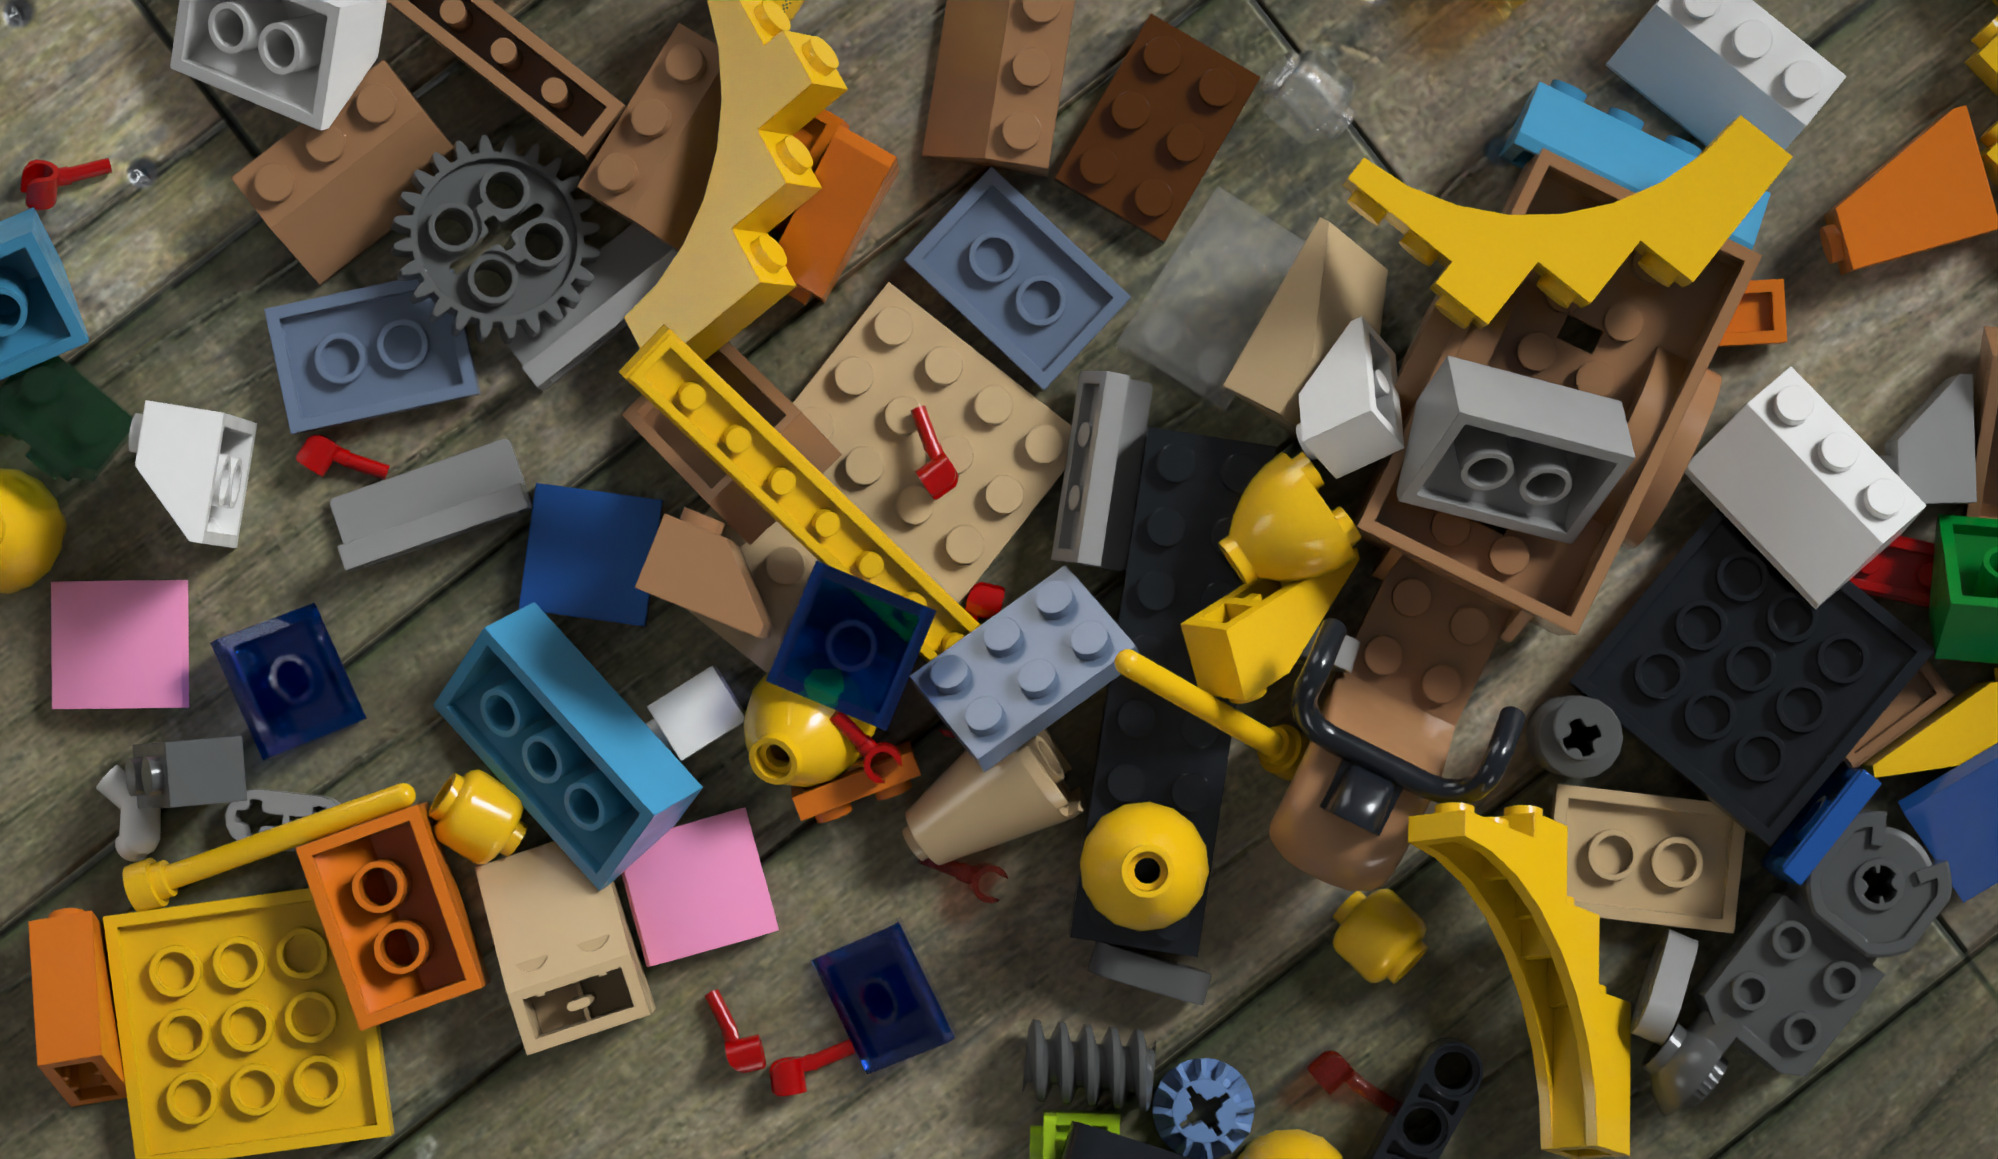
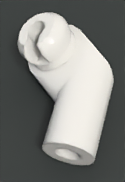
M116 765L102 778L96 789L121 810L120 836L115 840V848L118 854L127 861L138 862L154 852L160 841L161 808H138L137 796H130L128 792L125 771L119 765Z

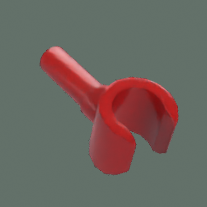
M104 158L76 166L58 168L49 161L36 159L30 161L24 167L20 191L26 193L25 204L28 208L34 207L35 210L50 209L56 204L58 187L112 173L109 158Z
M919 406L910 412L923 448L931 461L916 470L915 473L932 498L937 500L956 487L959 476L952 462L944 453L941 444L938 442L926 406Z
M321 434L308 437L296 455V460L322 477H324L333 461L346 468L385 480L390 466L351 453L350 450L342 448Z
M986 582L976 583L969 592L965 610L976 621H978V617L989 620L1001 611L1005 588Z
M841 708L836 709L830 721L864 757V770L868 778L875 783H885L883 777L872 769L870 765L871 759L877 753H889L893 756L895 762L902 767L900 752L890 743H876Z
M719 989L704 995L722 1031L721 1035L725 1041V1051L729 1065L741 1073L764 1069L766 1067V1058L760 1035L756 1034L740 1038L738 1027Z
M845 1040L814 1054L783 1057L775 1060L769 1069L772 1093L781 1097L807 1092L805 1072L818 1070L855 1054L851 1040Z

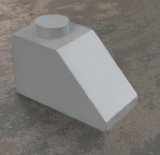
M1959 374L1946 378L1885 442V455H1878L1927 506L1963 505L1977 502L1973 374Z

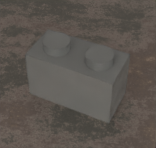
M242 736L132 745L133 758H128L126 761L125 777L130 796H137L138 808H172L247 801Z

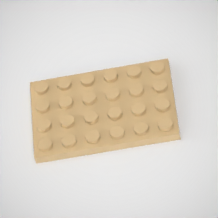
M890 282L886 284L793 402L842 454L823 475L958 604L961 603L1065 471L1071 425ZM919 406H926L938 442L941 444L944 453L952 462L959 476L956 487L937 500L932 498L915 473L916 470L931 461L923 448L910 412ZM712 507L705 513L706 516L729 525ZM777 521L767 528L751 545L729 525L725 538L735 541L740 545L774 625L769 638H758L689 609L687 610L766 673L775 665L793 659L806 660L813 655H823L831 659L836 664L838 670L859 689L869 711L873 714L919 654Z

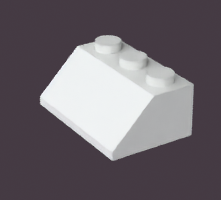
M179 0L170 68L320 131L329 129L378 58L387 0Z
M1657 0L1605 64L1706 147L1730 122L1741 115L1785 150L1847 77L1753 0Z
M1789 367L1749 401L1690 460L1684 472L1815 610L1897 539L1927 506L1792 367Z
M145 400L143 414L135 413L129 432V451L137 453L135 467L190 542L237 548L257 423L223 412Z

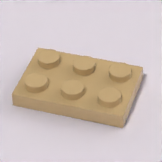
M1554 783L1550 819L1568 826L1567 896L1575 899L1576 906L1599 914L1600 918L1734 933L1746 832L1743 827L1711 801Z

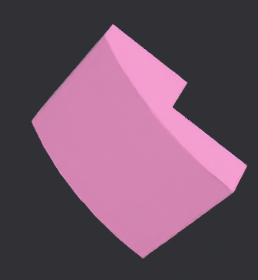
M188 580L51 582L52 709L189 708Z
M746 807L674 826L621 874L647 967L779 931Z

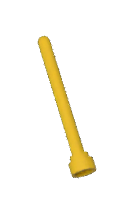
M1124 649L1116 655L1114 665L1120 674L1257 750L1259 762L1266 771L1283 780L1292 781L1310 741L1303 732L1286 724L1268 728L1134 650Z
M399 783L171 864L166 860L157 862L153 858L138 861L125 866L123 869V884L127 897L137 912L162 908L168 905L171 897L178 894V888L403 810L414 803L416 793L411 785Z

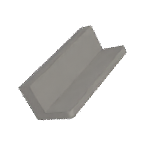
M632 224L600 249V256L596 262L581 264L582 267L594 275V279L588 287L571 285L582 299L575 309L557 302L563 319L557 326L554 327L539 316L540 332L535 338L531 339L521 325H516L514 339L507 346L521 362L523 370L537 388L542 391L547 390L628 326L624 316L658 283L677 255L674 248Z
M1080 371L1051 560L1115 571L1124 570L1153 391L1150 383L1132 380L1130 375L1110 371Z
M501 439L334 497L330 500V507L343 542L337 548L345 571L356 572L532 511L533 503L511 441Z

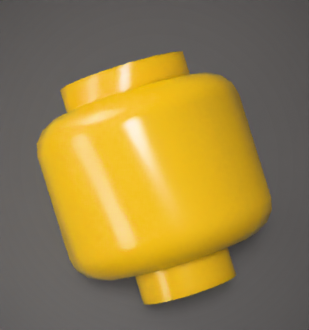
M470 770L463 776L453 773L437 793L428 811V816L434 820L433 831L437 841L476 864H486L499 853L509 857L522 841L528 825L520 820L523 813L521 800L505 787L502 782L481 770Z
M1390 889L1376 890L1368 897L1361 891H1356L1333 915V918L1340 924L1334 934L1333 948L1370 983H1378L1387 978L1393 984L1397 983L1417 964L1428 950V946L1423 942L1427 930L1426 923Z

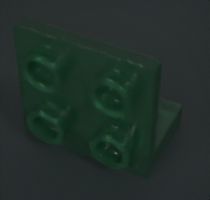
M61 355L11 375L0 387V435L4 438L11 435L18 441L23 439L31 446L25 456L54 479L60 476L68 482L73 478L95 481L129 440V432L134 415Z

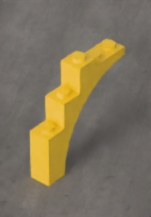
M707 0L719 50L722 101L717 151L704 200L683 246L658 283L624 316L640 348L665 324L705 361L796 287L792 276L785 266L787 264V257L784 250L775 239L768 235V232L814 196L822 187L811 169L813 160L808 149L793 135L844 94L848 88L836 69L839 66V62L833 49L817 36L789 31L791 24L787 15L772 0Z
M1740 115L1730 122L1693 161L1661 183L1611 204L1564 214L1508 215L1455 205L1406 185L1365 157L1342 186L1352 193L1347 202L1360 215L1375 225H1379L1384 218L1403 233L1404 236L1399 241V244L1414 258L1428 267L1435 260L1445 267L1429 288L1440 297L1434 304L1435 307L1463 329H1466L1471 322L1482 329L1490 323L1531 270H1534L1541 276L1536 283L1539 289L1565 308H1568L1572 302L1581 309L1589 305L1633 250H1636L1643 256L1639 260L1638 265L1660 284L1670 287L1675 281L1684 288L1693 283L1793 156Z
M1448 802L1435 805V812L1433 814L1408 816V843L1436 858L1461 882L1485 916L1507 961L1521 1001L1532 1046L1539 1096L1541 1150L1570 1159L1630 1156L1631 1003L1606 994V986L1599 984L1600 915L1576 906L1575 899L1567 896L1568 826L1543 816L1542 808L1530 805L1508 806L1504 808V816L1483 817L1475 814V807L1473 805Z

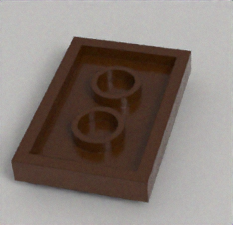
M1150 14L1058 171L1054 181L1164 244L1261 77L1157 16Z

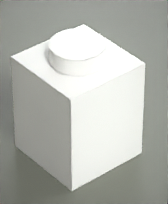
M712 665L648 705L647 708L654 719L647 722L646 725L671 752L675 751L679 759L683 761L743 724L745 711L717 666Z

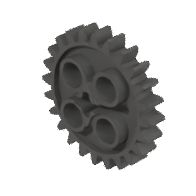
M482 135L478 141L476 153L472 155L461 140L456 141L452 148V163L438 152H435L429 160L434 177L426 172L416 170L410 181L420 194L402 191L397 203L411 215L394 217L391 229L407 235V238L393 244L391 255L410 258V263L406 264L399 271L397 278L399 281L417 279L420 285L410 301L415 304L431 298L436 304L431 311L429 321L434 323L446 313L454 316L452 335L456 337L463 331L466 324L470 323L476 325L477 341L482 344L492 328H498L503 342L510 344L515 336L516 325H521L531 339L535 338L540 332L539 316L554 327L557 326L563 319L557 302L575 309L582 299L571 285L588 287L594 279V275L580 265L596 262L601 252L593 246L584 244L585 240L595 237L600 231V224L582 222L581 219L591 209L594 202L592 199H573L571 194L581 181L579 176L568 178L562 182L556 177L562 164L560 157L555 158L545 167L537 163L540 145L536 143L523 157L516 155V144L513 136H508L500 152H494L488 136ZM493 183H502L509 186L517 197V206L511 209H501L494 206L486 195V187ZM532 206L541 208L542 214L514 230L504 247L499 244L492 246L469 267L458 274L450 271L451 264L479 248L488 232L492 235L499 234ZM443 219L457 221L463 226L467 235V241L461 245L452 246L444 243L435 232V223ZM531 234H541L548 237L555 246L556 257L551 260L534 258L526 248L525 237ZM481 270L496 272L505 283V294L499 297L484 295L477 289L474 274Z

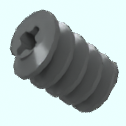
M1573 695L1552 697L1538 705L1528 719L1525 734L1528 751L1538 765L1550 773L1579 779L1597 776L1610 768L1620 754L1623 741L1621 723L1609 706L1598 699ZM1570 725L1582 726L1584 734L1575 739L1577 748L1564 746L1563 738L1571 734Z
M1032 1019L1027 1034L1022 1094L1027 1083L1031 1082L1033 1083L1038 1102H1045L1053 1085H1058L1063 1104L1070 1105L1078 1088L1084 1087L1089 1106L1096 1107L1105 1089L1110 1090L1114 1108L1122 1109L1129 1093L1135 1092L1140 1111L1147 1112L1152 1097L1156 1040L1152 1048L1148 1049L1143 1031L1141 1029H1134L1126 1046H1122L1118 1029L1116 1027H1108L1101 1043L1097 1044L1092 1026L1083 1024L1076 1040L1071 1041L1065 1022H1058L1050 1039H1045L1041 1021Z

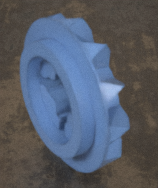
M1211 1058L1187 1060L1172 1068L1157 1086L1152 1105L1154 1123L1161 1139L1179 1155L1192 1159H1216L1233 1153L1250 1134L1255 1111L1252 1092L1243 1076L1227 1063ZM1189 1086H1192L1196 1094L1200 1093L1206 1100L1212 1099L1215 1096L1219 1098L1225 1093L1229 1095L1221 1100V1105L1214 1111L1218 1119L1216 1123L1220 1128L1219 1132L1215 1133L1211 1126L1207 1127L1202 1120L1196 1121L1193 1124L1189 1122L1183 1127L1180 1126V1123L1187 1119L1186 1115L1193 1110L1192 1103L1189 1100L1191 1095L1187 1091Z

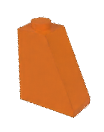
M1967 105L1954 108L1937 118L1824 214L1826 226L1820 227L1822 248L1830 264L1837 262L1841 275L1987 235L1998 230V214Z
M841 125L834 134L814 173L822 189L795 210L779 241V245L787 257V264L785 266L796 284V287L786 296L805 306L811 296L823 303L826 302L899 173L896 156Z
M79 908L58 909L51 912L48 918L28 921L38 1068L71 1107L127 1098L103 925L92 910L85 911Z

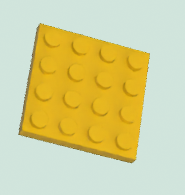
M309 887L103 916L135 1159H228L387 1137L395 1133L380 1024L360 1031Z

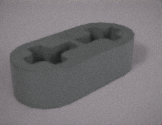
M1095 941L1087 971L1096 975L1198 1005H1204L1212 978L1211 973L1125 946Z

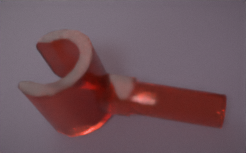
M930 858L924 861L919 859L918 861L919 864L955 877L956 880L968 884L971 893L985 903H996L1000 899L991 894L982 893L979 890L978 884L981 876L987 872H996L998 875L1008 879L1006 872L991 862H982L972 866L955 860L942 865L935 864Z
M1334 1050L1323 1052L1307 1068L1309 1073L1330 1096L1346 1082L1354 1092L1387 1113L1392 1110L1396 1103V1099L1363 1079V1076L1357 1073Z

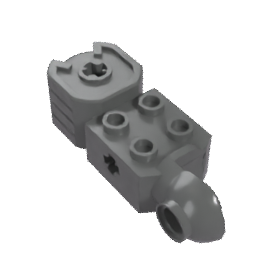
M1861 810L1801 886L1787 882V890L1784 894L1768 892L1691 990L1699 1015L1687 1030L1678 1022H1675L1665 1043L1662 1046L1653 1043L1641 1062V1068L1651 1075L1652 1095L1661 1114L1664 1117L1669 1116L1683 1104L1692 1109L1702 1102L1725 1073L1729 1061L1722 1055L1731 1044L1743 1054L1751 1055L1768 1069L1776 1070L1782 1074L1806 1077L1885 976L1884 973L1873 965L1877 958L1898 956L1909 952L1951 899L1952 877L1948 860L1930 859L1923 847L1914 838L1895 828L1886 827L1887 812ZM1866 871L1874 872L1877 879L1876 888L1868 898L1864 896L1868 889V884L1862 879Z

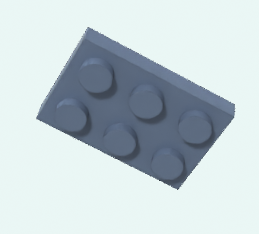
M992 166L904 259L906 264L1042 391H1045L1131 299V296Z
M417 279L410 281L396 280L264 309L290 433L298 435L481 395L467 326L456 337L452 335L454 316L446 313L434 323L429 321L431 311L436 303L431 298L415 304L410 301L420 285Z
M1064 565L910 675V678L918 692L979 767L986 772L1121 675L1114 665L1115 657L1120 651L1124 649H1131L1137 653L1139 651L1131 639L1073 572Z

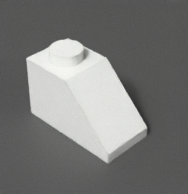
M1362 316L1350 321L1298 394L1301 423L1296 426V435L1299 444L1311 460L1318 459L1336 479L1405 448L1400 397L1394 387L1398 378L1395 353Z

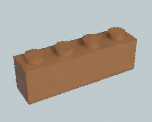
M387 0V3L394 10L590 163L593 162L626 108L621 101L492 0Z

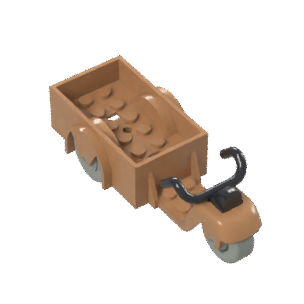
M1542 148L1524 165L1501 213L1508 215L1564 214L1611 204L1635 193ZM1727 239L1696 280L1682 288L1675 281L1670 287H1666L1649 276L1638 265L1639 260L1643 256L1636 250H1633L1595 299L1582 309L1574 302L1568 308H1565L1553 301L1536 285L1541 276L1534 270H1531L1490 323L1482 329L1472 322L1466 329L1452 322L1435 307L1434 304L1440 298L1436 295L1406 351L1394 386L1400 397L1405 448L1380 459L1351 518L1362 540L1382 549L1370 576L1380 580L1381 583L1354 636V639L1360 641L1361 644L1351 674L1336 672L1321 711H1319L1317 704L1318 696L1332 670L1347 632L1346 626L1341 621L1329 618L1322 622L1309 656L1294 684L1290 701L1293 716L1297 725L1310 741L1295 775L1270 822L1269 835L1271 841L1285 860L1327 884L1348 891H1372L1381 888L1394 873L1410 845L1408 843V816L1424 815L1431 801L1439 804L1448 802L1468 804L1485 798L1497 787L1512 759L1526 719L1523 711L1513 706L1504 707L1500 711L1492 737L1477 769L1470 776L1461 779L1442 777L1455 726L1496 642L1500 639L1506 643H1511L1528 622L1557 636L1577 635L1620 546L1626 549L1636 548L1651 531L1679 484L1710 419L1720 391L1722 376L1708 369V366L1763 255ZM1567 316L1602 332L1592 354L1557 338ZM1447 356L1622 401L1636 458L1573 544L1506 528L1502 535L1468 518L1398 501L1396 491L1417 400Z

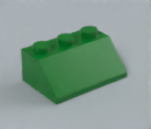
M1938 515L1929 603V620L1933 648L1935 649L1934 658L1998 664V519Z

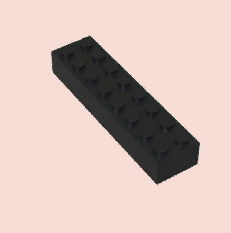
M1148 427L1146 430L1117 624L1136 645L1139 654L1197 686L1181 623L1245 584L1225 558L1218 542L1229 535L1233 515L1242 494L1253 477L1265 464L1275 457L1276 446ZM1122 674L1108 683L1106 688L1081 854L1086 837L1102 816L1125 804L1152 802L1174 808L1194 824L1206 845L1209 874L1202 897L1186 917L1164 929L1136 931L1115 925L1094 908L1082 887L1079 862L1069 936L1077 939L1198 957L1232 736ZM1216 697L1236 709L1237 704L1231 703L1228 698ZM1143 858L1135 865V876L1140 882L1152 883L1159 877L1160 866L1152 858Z

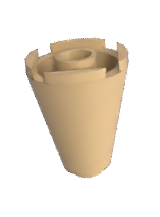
M1044 729L986 772L979 767L965 750L905 812L908 825L902 829V833L909 848L918 859L924 861L930 858L935 864L942 865L1071 820L1086 809L1085 796L1081 786L1071 792L1069 791L1064 780V774L1072 770V767L1047 729Z

